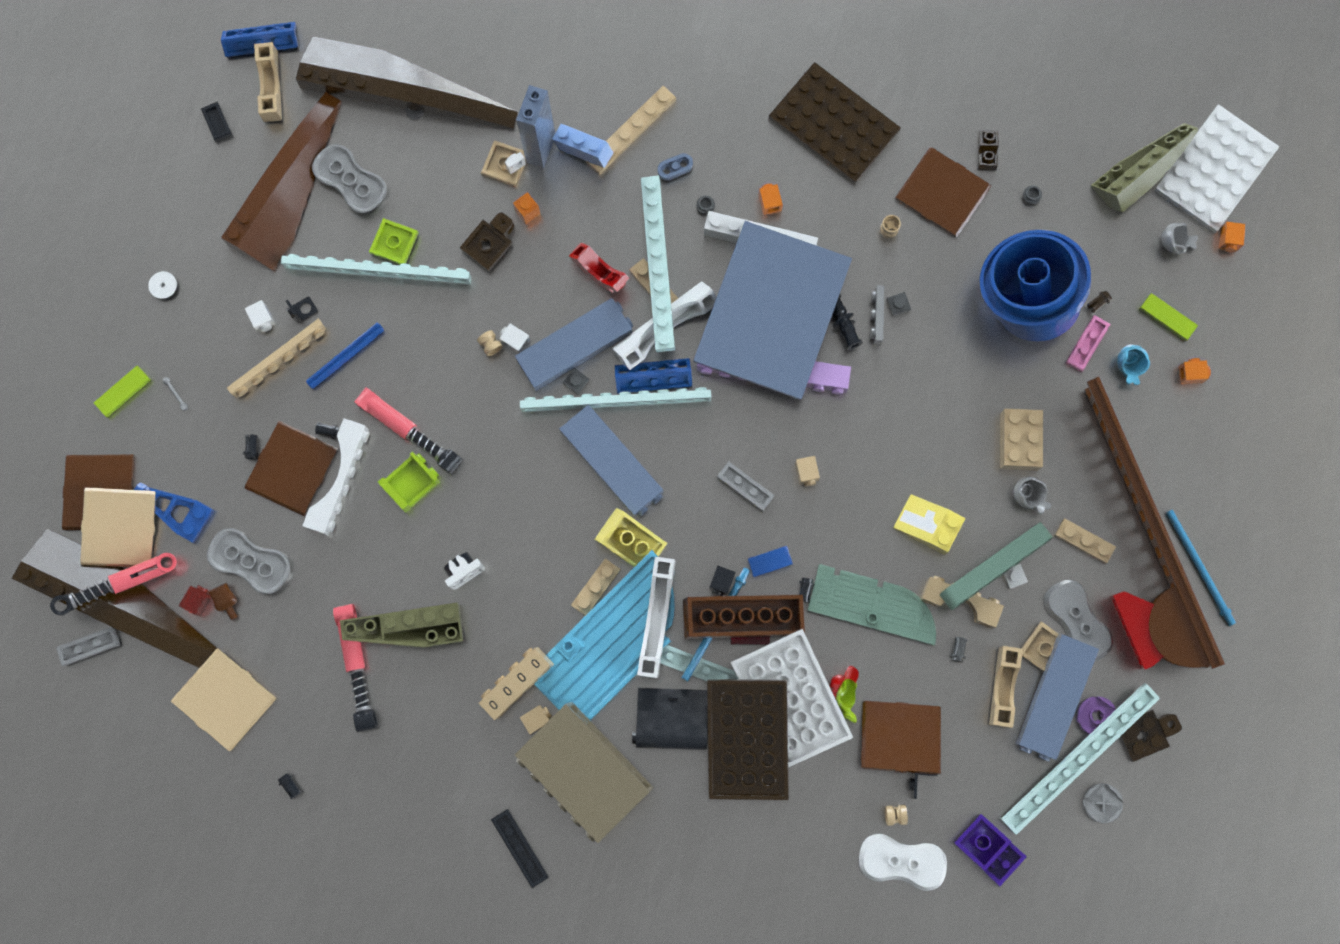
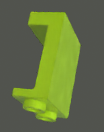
M411 452V456L387 478L382 477L378 481L380 486L405 513L440 483L437 479L439 474L432 467L428 469L424 465L427 461L419 453L415 455Z

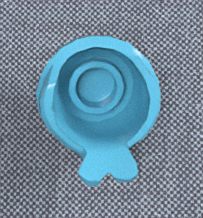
M1127 345L1118 354L1117 366L1127 378V384L1133 382L1134 385H1139L1140 380L1138 376L1144 374L1149 369L1150 360L1146 350L1141 346Z

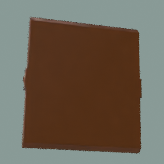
M929 147L895 199L921 215L928 222H932L950 235L958 237L992 186L967 170L963 165L958 162L956 163L933 147Z
M279 421L265 448L260 453L258 461L244 488L304 516L318 489L323 484L339 448Z
M134 454L66 456L62 497V530H81L85 488L134 490Z
M863 701L861 768L895 771L898 773L941 774V707L904 702Z

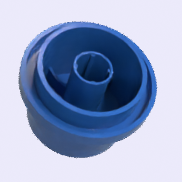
M1029 230L1017 233L999 243L985 259L980 273L982 298L989 312L1014 336L1023 340L1037 342L1054 339L1064 334L1073 326L1088 298L1091 289V269L1088 258L1075 241L1058 232Z

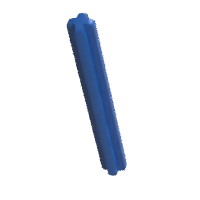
M378 322L375 323L309 377L306 383L310 388L314 389L384 331L383 327Z

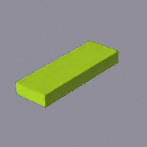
M1152 293L1149 294L1139 308L1184 341L1190 338L1198 326Z
M137 365L99 397L94 404L108 418L149 383L151 379Z

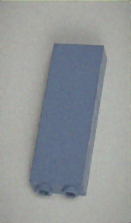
M529 85L516 122L526 163L544 168L554 142L552 138L555 135V128L548 91Z
M613 298L607 300L515 355L518 364L535 391L540 390L570 372L573 368L580 366L632 334L633 324L628 317L625 318L622 314L624 310L618 301L615 303Z
M589 404L559 428L560 433L634 518L637 515L639 517L644 515L651 503L656 504L663 498V489Z
M1059 634L1055 640L1054 648L1048 658L1045 671H1043L1015 743L1021 746L1020 750L1029 754L1035 751L1039 753V758L1050 761L1051 758L1054 760L1058 758L1099 651L1098 648L1064 634Z

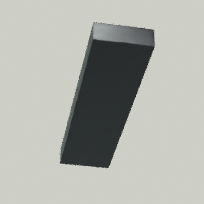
M509 809L492 818V823L531 888L548 879L547 872Z

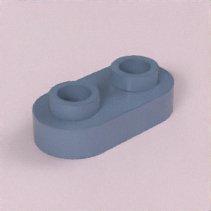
M682 153L664 160L658 165V175L662 180L668 181L686 174L693 167V159L690 155ZM681 163H686L687 166H686V167H682L680 164H681ZM664 170H669L670 173H669V174H665L663 171H664Z

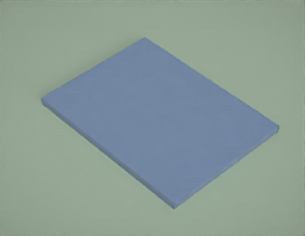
M745 221L693 362L802 400L852 258Z

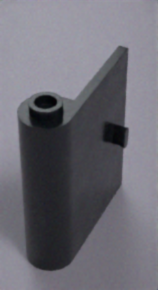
M638 688L636 732H632V744H636V748L707 750V690Z

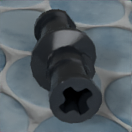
M839 294L832 313L836 320L833 323L834 330H840L841 335L846 341L847 350H853L861 346L863 342L857 336L854 327L855 321L850 320L854 313L847 314V309L840 299L841 294Z

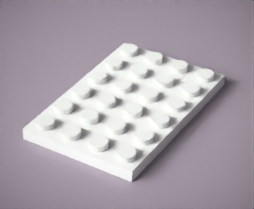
M1218 104L1154 191L1216 233L1278 150L1279 146Z
M803 629L731 661L738 679H787L789 767L853 738Z

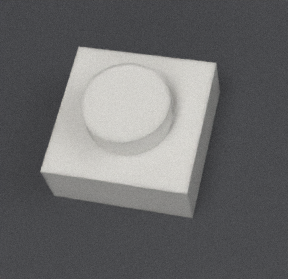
M519 152L518 154L510 155L507 161H505V165L509 173L512 174L526 165L524 156Z
M1021 564L1014 566L1003 574L1008 589L1028 582Z

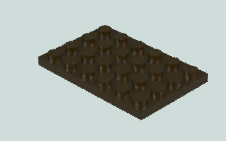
M816 62L810 66L768 117L853 184H856L901 129L900 126Z
M708 679L709 799L789 800L787 679Z

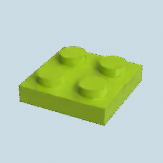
M383 218L369 253L399 265L406 264L419 232Z

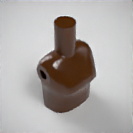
M227 582L208 592L217 611L225 610L230 620L238 617L233 609V606L237 603V598L230 590Z

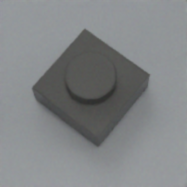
M905 292L887 297L886 300L893 317L911 311Z
M573 368L563 381V384L578 395L590 380L576 368Z

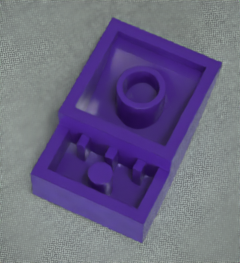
M982 814L977 817L954 843L999 888L1027 858L1010 839Z

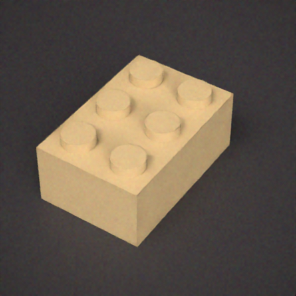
M1004 409L1000 413V469L1040 470L1043 467V410Z

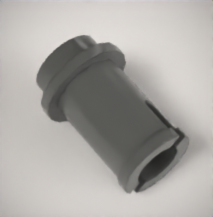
M955 637L953 654H950L952 661L963 663V660L966 659L964 654L968 639Z

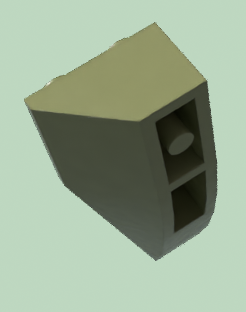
M1183 123L1118 162L1091 185L1092 189L1110 208L1123 213L1148 192L1175 164L1199 131L1198 128Z
M458 602L340 620L342 640L413 647H430L463 642L462 619Z

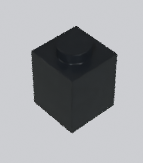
M717 565L709 587L710 590H713L712 594L727 596L736 572Z

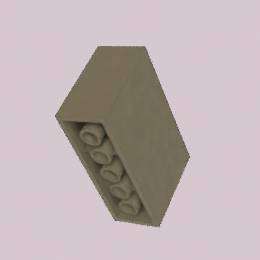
M573 702L565 704L515 754L517 763L523 768L526 767L531 772V778L537 783L540 782L545 787L544 791L548 796L556 798L558 806L564 812L568 811L572 815V821L578 827L582 826L587 831L585 834L592 842L596 841L599 843L654 788Z

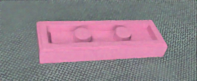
M1093 315L1065 363L1082 373L1111 324Z

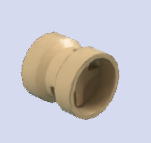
M895 215L886 216L880 227L881 234L886 238L895 237L901 226L900 219Z
M493 330L483 333L477 339L479 345L484 347V352L488 357L496 354L503 347L500 341H496V335Z
M899 805L898 807L885 806L887 826H892L895 823L907 825L906 805Z

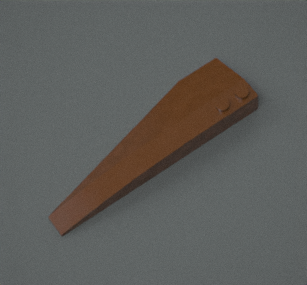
M325 92L302 120L261 176L221 238L228 246L268 269L275 271L281 262L282 256L286 254L294 242L297 227L301 222V215L307 205V198L309 193H311L316 178L312 171V164L315 157L325 148L327 140L330 138L332 126L336 121L342 103L341 100Z

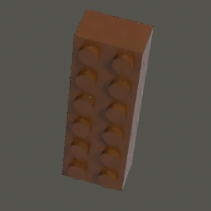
M803 595L687 597L683 599L684 639L782 637L800 629H803L805 633Z

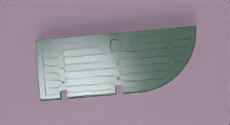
M819 564L808 612L935 646L936 627L933 616L924 601L920 600L921 598L914 592L888 582H883V586L878 587L877 579L840 570V574L837 576L834 575L835 568Z

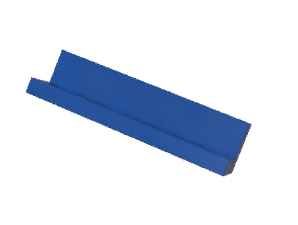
M288 22L223 31L221 44L225 57L255 53L254 44L273 42L277 50L298 48L295 33L296 23Z
M690 358L639 363L631 370L625 365H614L617 394L620 392L693 387Z

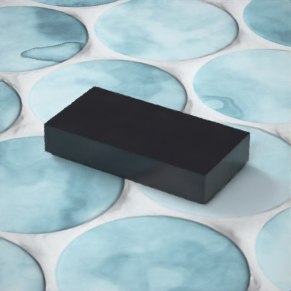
M218 101L201 108L215 142L233 136Z

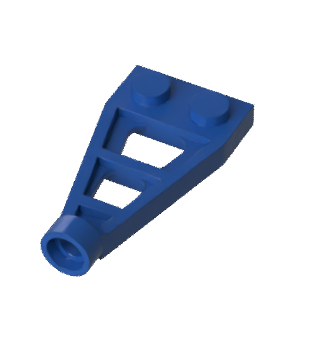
M141 482L134 488V490L155 491V502L158 497L169 499L171 502L165 511H162L155 505V514L176 534L192 543L196 542L214 512L213 509L197 500L153 489ZM176 505L189 508V512L182 523H178L171 516V512Z

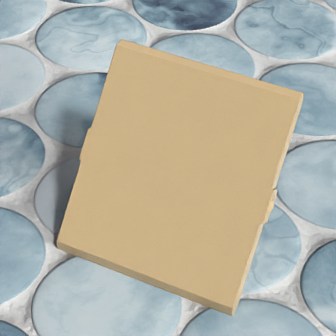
M85 488L83 520L81 524V565L132 567L152 559L156 492Z
M217 648L174 696L171 702L190 717L199 728L206 731L228 751H231L277 698L257 682L248 671L242 669Z

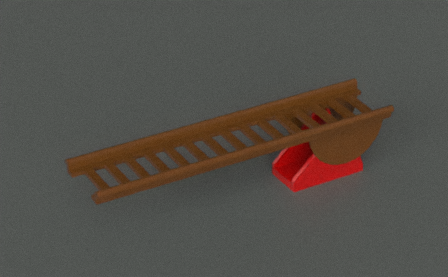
M1100 377L1087 381L1088 388L1084 391L1170 586L1169 589L1158 595L1152 603L1125 591L1110 596L1141 669L1145 670L1153 667L1162 658L1172 664L1190 668L1211 667V669L1225 665Z

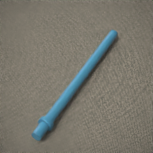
M1173 509L1166 512L1221 613L1219 614L1225 618L1228 626L1235 624L1236 622L1231 615L1232 610L1226 606Z
M743 568L739 577L736 576V582L728 596H737L742 585L745 586V580L750 573L749 569ZM703 638L681 677L683 680L689 681L712 638Z

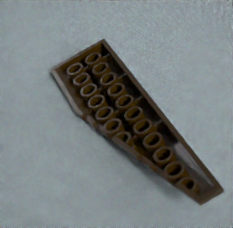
M312 37L299 63L296 81L302 89L322 93L327 92L333 95L404 109L409 108L415 111L421 110L424 113L511 130L515 128L518 112L384 50L319 37Z
M46 529L21 560L11 579L54 598L59 595L75 594L79 590L83 591L87 587H93L94 584L98 585L102 581H107L109 575L124 569L119 566L81 565V545ZM143 584L117 594L109 592L105 596H99L98 599L94 598L90 602L82 603V606L78 605L75 608L96 620L198 668L217 649L207 638L196 631ZM60 600V601H59V602H61V603L67 605V603H66L64 600Z

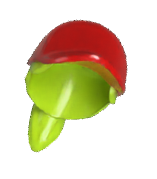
M849 666L844 675L838 674L832 677L829 686L844 718L856 723L857 718L851 711V708L856 701L855 691L859 672L854 666Z

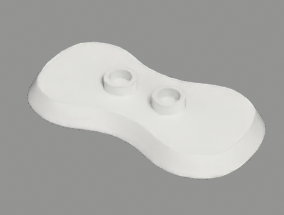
M874 834L866 838L861 846L859 867L863 875L870 880L877 882L902 880L917 889L931 891L937 889L943 883L947 870V859L943 850L934 844L905 845L887 835Z

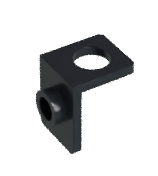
M309 296L294 305L289 300H286L289 306L287 311L291 318L296 317L300 323L318 313L316 306ZM303 304L311 306L309 313L304 314L301 312L300 308Z
M912 773V778H909L908 790H911V799H917L918 775L938 776V774Z

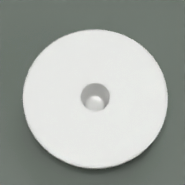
M158 272L149 281V291L156 298H168L175 292L177 281L169 272Z

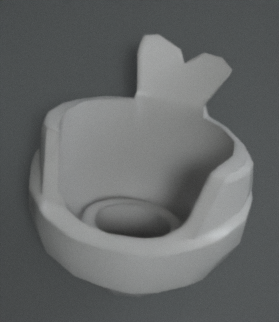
M1186 223L1169 224L1161 235L1163 247L1173 254L1185 253L1188 247L1197 248L1195 242L1198 236H1188Z
M1024 477L1015 484L1014 497L1022 507L1038 509L1040 514H1044L1045 509L1049 510L1052 507L1050 503L1045 501L1047 486L1038 478Z

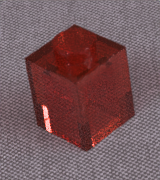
M190 585L179 607L201 617L211 600V596L207 594L208 589L200 585L197 587Z

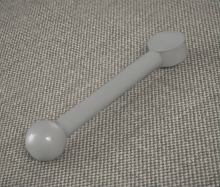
M165 377L163 383L169 387L180 403V408L186 411L188 404L182 401L170 384V379Z

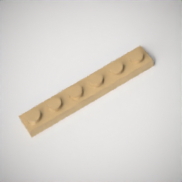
M662 86L606 140L613 154L605 168L588 161L586 163L600 175L676 101V97L666 87Z
M318 318L228 386V391L235 398L243 396L247 393L248 388L259 384L268 373L275 372L281 363L291 360L297 351L304 350L313 339L320 338L324 334L326 327Z

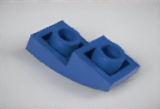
M787 546L748 558L754 577L793 564Z

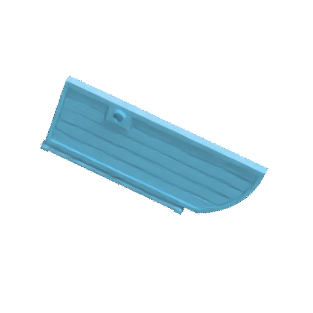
M653 550L546 655L554 665L534 685L558 710L565 704L573 702L591 720L637 674L647 621L655 557H658ZM673 586L665 632L672 626L674 619L675 598ZM666 636L664 637L663 647L671 642Z

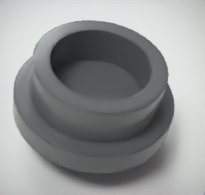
M1028 186L1023 192V198L1029 204H1036L1041 200L1042 192L1037 186Z
M701 196L697 200L696 207L700 213L708 214L709 211L714 210L715 202L710 196Z

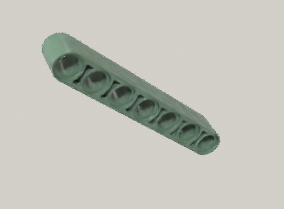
M1039 522L940 593V597L951 610H954L1044 546L1053 536L1042 522Z

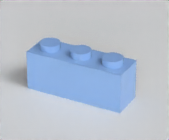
M564 124L559 126L552 138L559 150L605 168L613 154L607 141Z

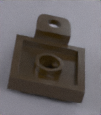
M503 212L498 213L490 224L483 219L460 246V250L490 272L513 244L508 239L515 228L512 219ZM490 242V248L483 250L482 243Z
M1150 710L1145 712L1121 735V738L1132 762L1170 747L1166 738L1180 732L1182 726L1177 715L1165 714L1157 718L1154 711ZM1169 721L1173 723L1171 728L1168 727ZM1140 730L1148 733L1146 741L1137 738L1140 735Z

